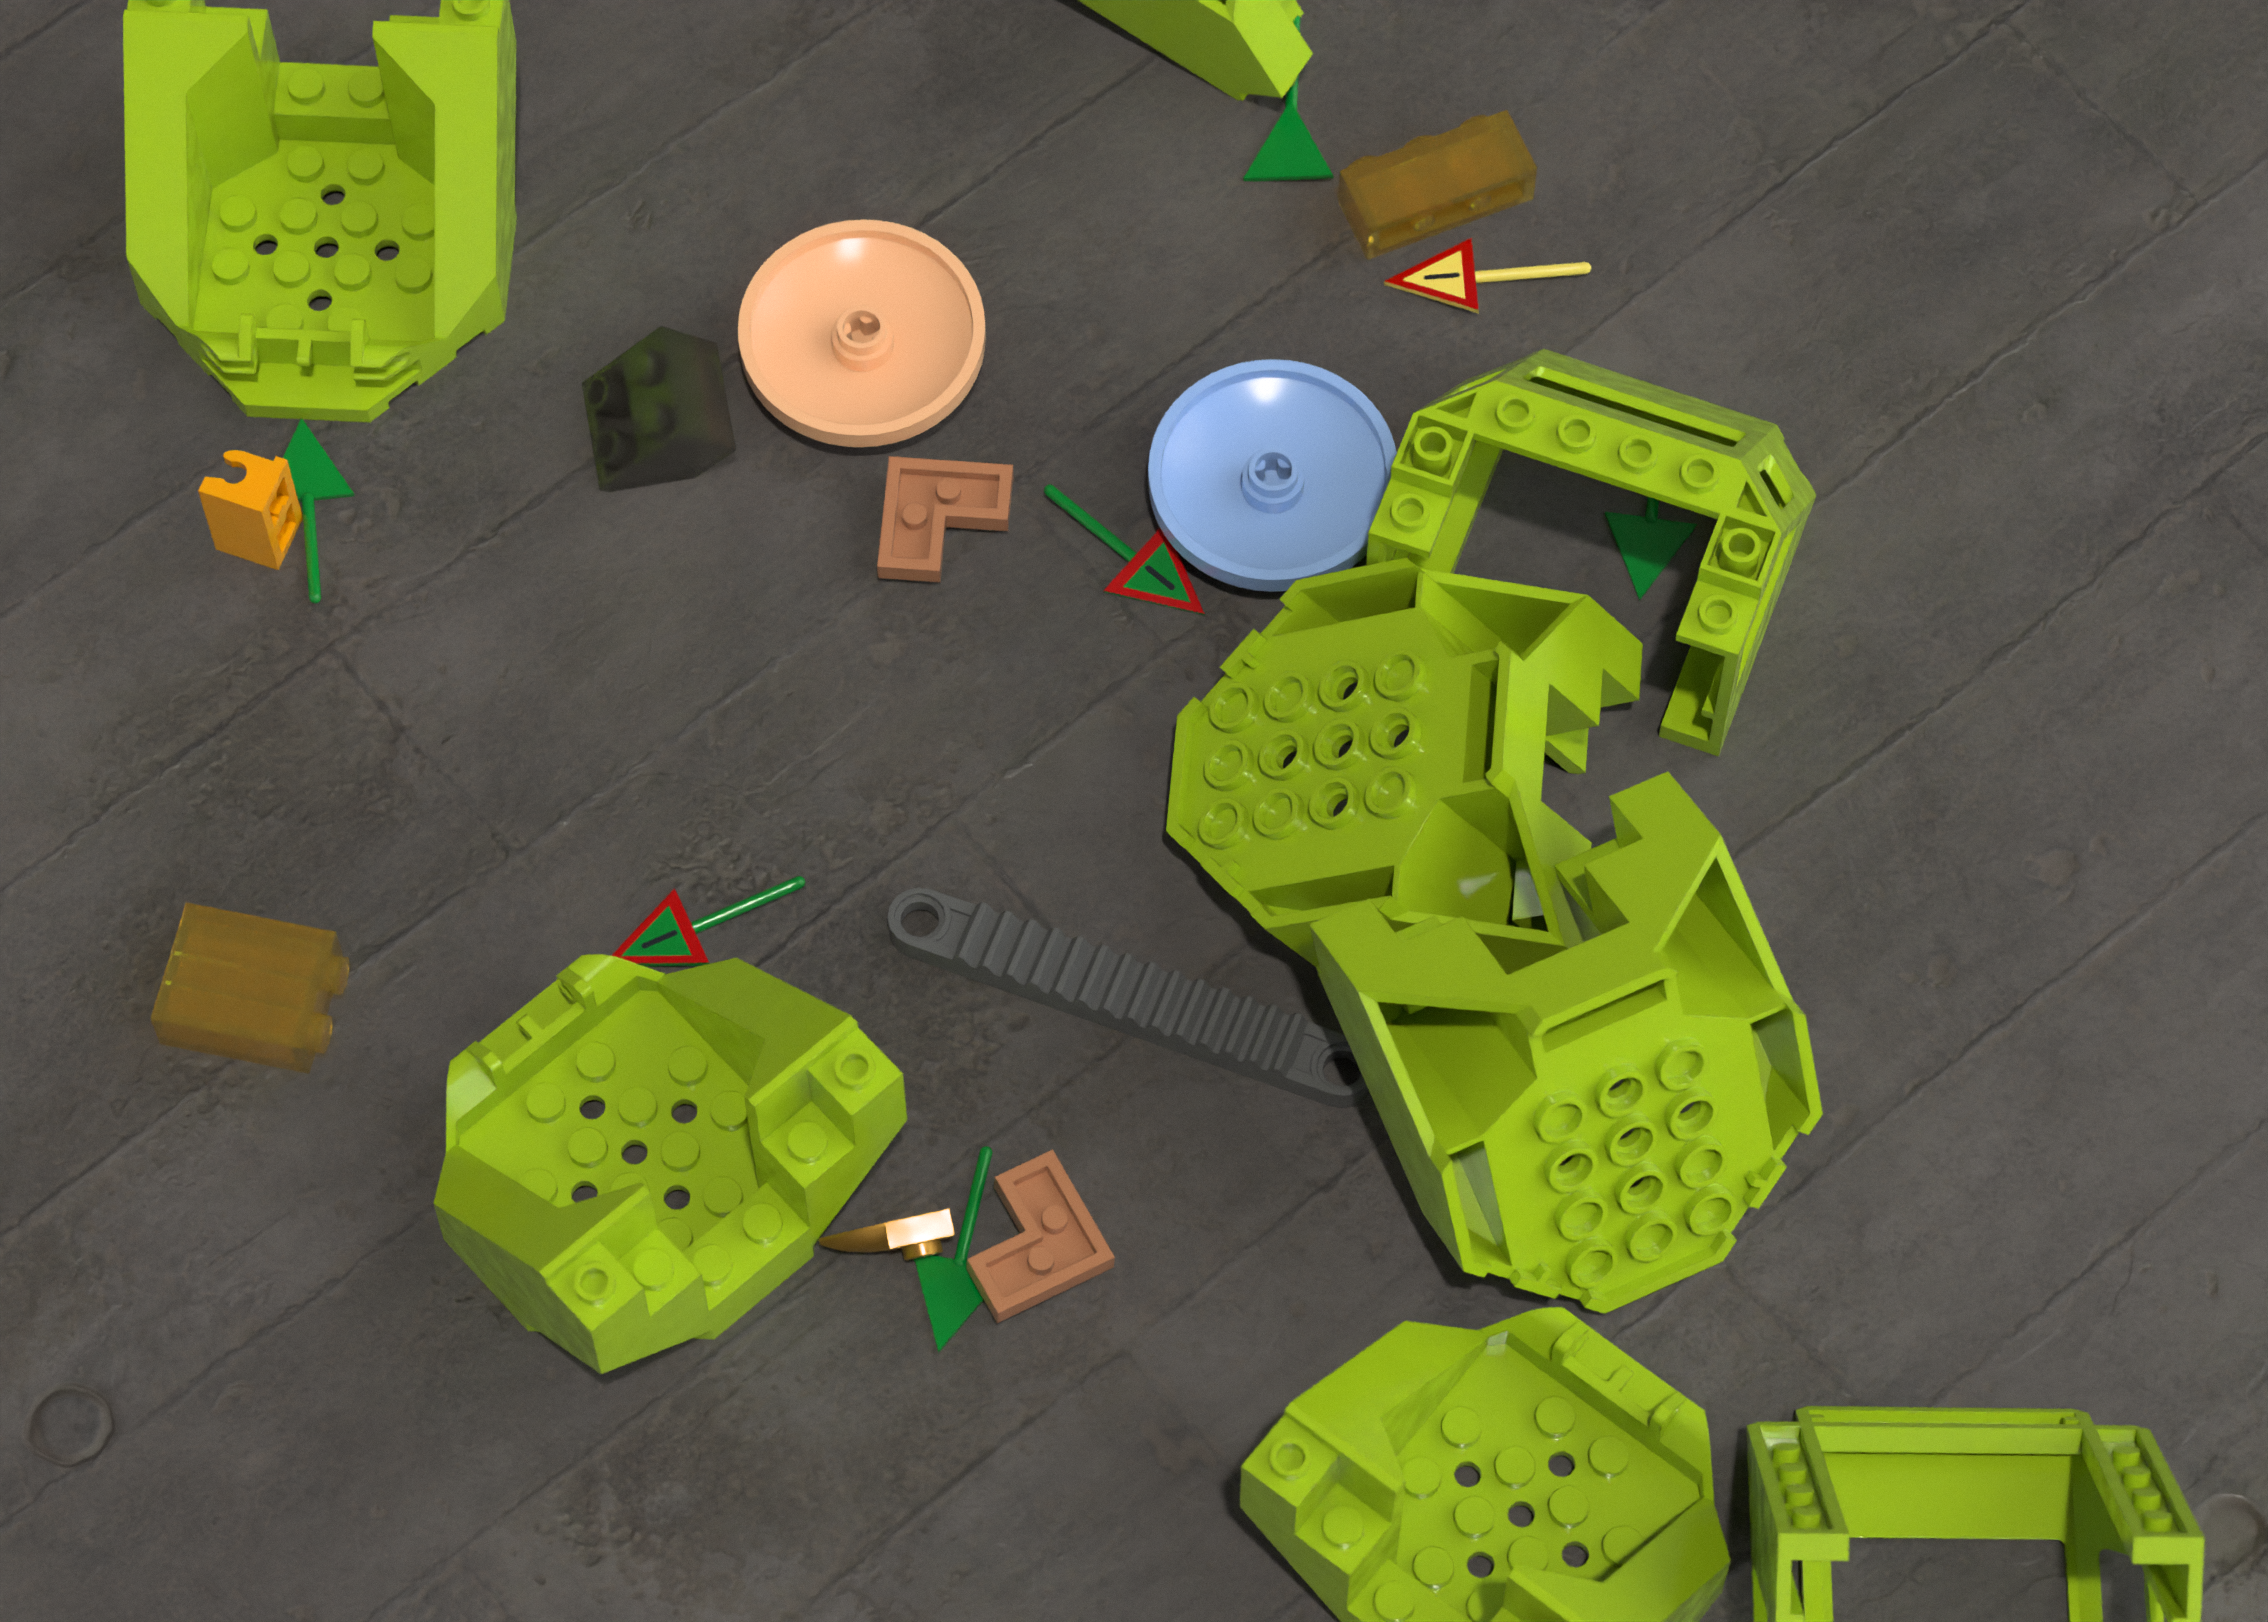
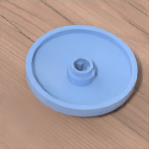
M1268 359L1242 362L1220 369L1197 381L1185 390L1167 410L1157 427L1149 453V496L1156 520L1164 535L1181 556L1197 569L1217 580L1240 588L1270 592L1287 591L1298 579L1350 569L1367 555L1368 533L1390 481L1391 466L1397 451L1390 429L1381 413L1359 389L1345 379L1323 368L1291 360Z

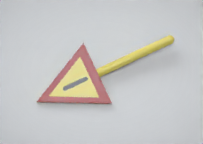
M1471 237L1385 280L1384 285L1479 314L1476 283L1588 274L1591 271V265L1588 262L1475 271Z

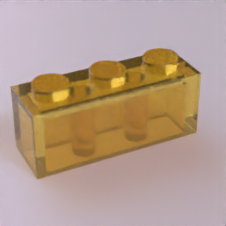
M1508 110L1491 116L1477 115L1467 119L1458 128L1436 136L1422 135L1412 139L1403 148L1378 157L1368 155L1355 160L1347 168L1340 170L1338 203L1366 259L1369 260L1534 199L1537 166Z

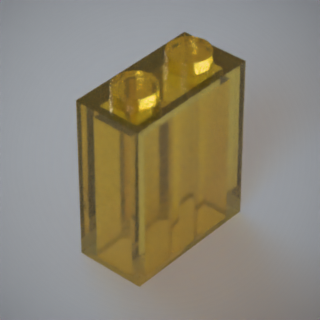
M186 902L150 1018L159 1043L310 1074L316 1053L324 1054L329 1045L333 1020L332 1016L327 1014L333 994L342 995L346 987L350 966L349 958L343 956L337 933L334 931Z

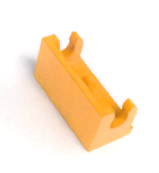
M241 450L224 452L223 458L226 464L233 468L240 467L247 474L241 482L234 484L226 482L223 478L205 476L198 490L215 549L279 570L303 520L288 460L275 456L274 461Z

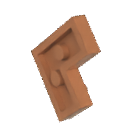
M889 456L877 563L878 578L941 582L946 527L1008 531L1014 478L1013 465Z
M1053 1149L995 1176L994 1188L1020 1234L968 1258L966 1269L997 1323L1114 1268L1115 1256Z

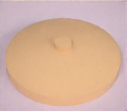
M862 219L830 223L814 228L790 240L775 251L756 272L747 287L739 312L738 342L740 357L746 378L754 394L774 417L796 432L817 441L845 447H875L893 444L921 434L941 422L951 414L969 393L977 379L985 353L986 330L984 308L978 288L962 262L948 248L925 233L908 226L880 220Z

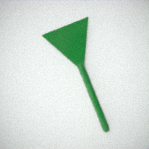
M1297 16L1293 23L1300 33V16ZM1298 76L1294 84L1286 92L1285 110L1245 174L1243 181L1334 179L1331 170L1297 112Z

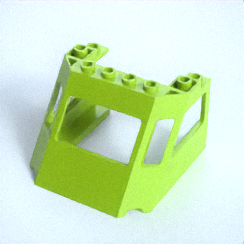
M1541 349L1523 358L1466 379L1413 413L1391 466L1390 481L1368 533L1366 565L1407 557L1419 568L1454 574L1503 449L1718 519L1699 567L1697 582L1676 634V641L1691 645L1661 723L1659 737L1719 757L1817 494L1809 480L1797 466L1784 443L1785 438L1777 424L1547 349Z
M1805 1406L1795 1410L1796 1422L1759 1421L1747 1425L1753 1622H1768V1618L1769 1622H1833L1831 1561H1848L1849 1538L2060 1540L2064 1543L2068 1622H2103L2099 1554L2103 1549H2109L2128 1555L2132 1564H2141L2144 1573L2146 1622H2164V1616L2167 1622H2201L2205 1537L2150 1429L2136 1425H2094L2088 1412L2068 1408ZM1792 1560H1801L1802 1606L1791 1572Z

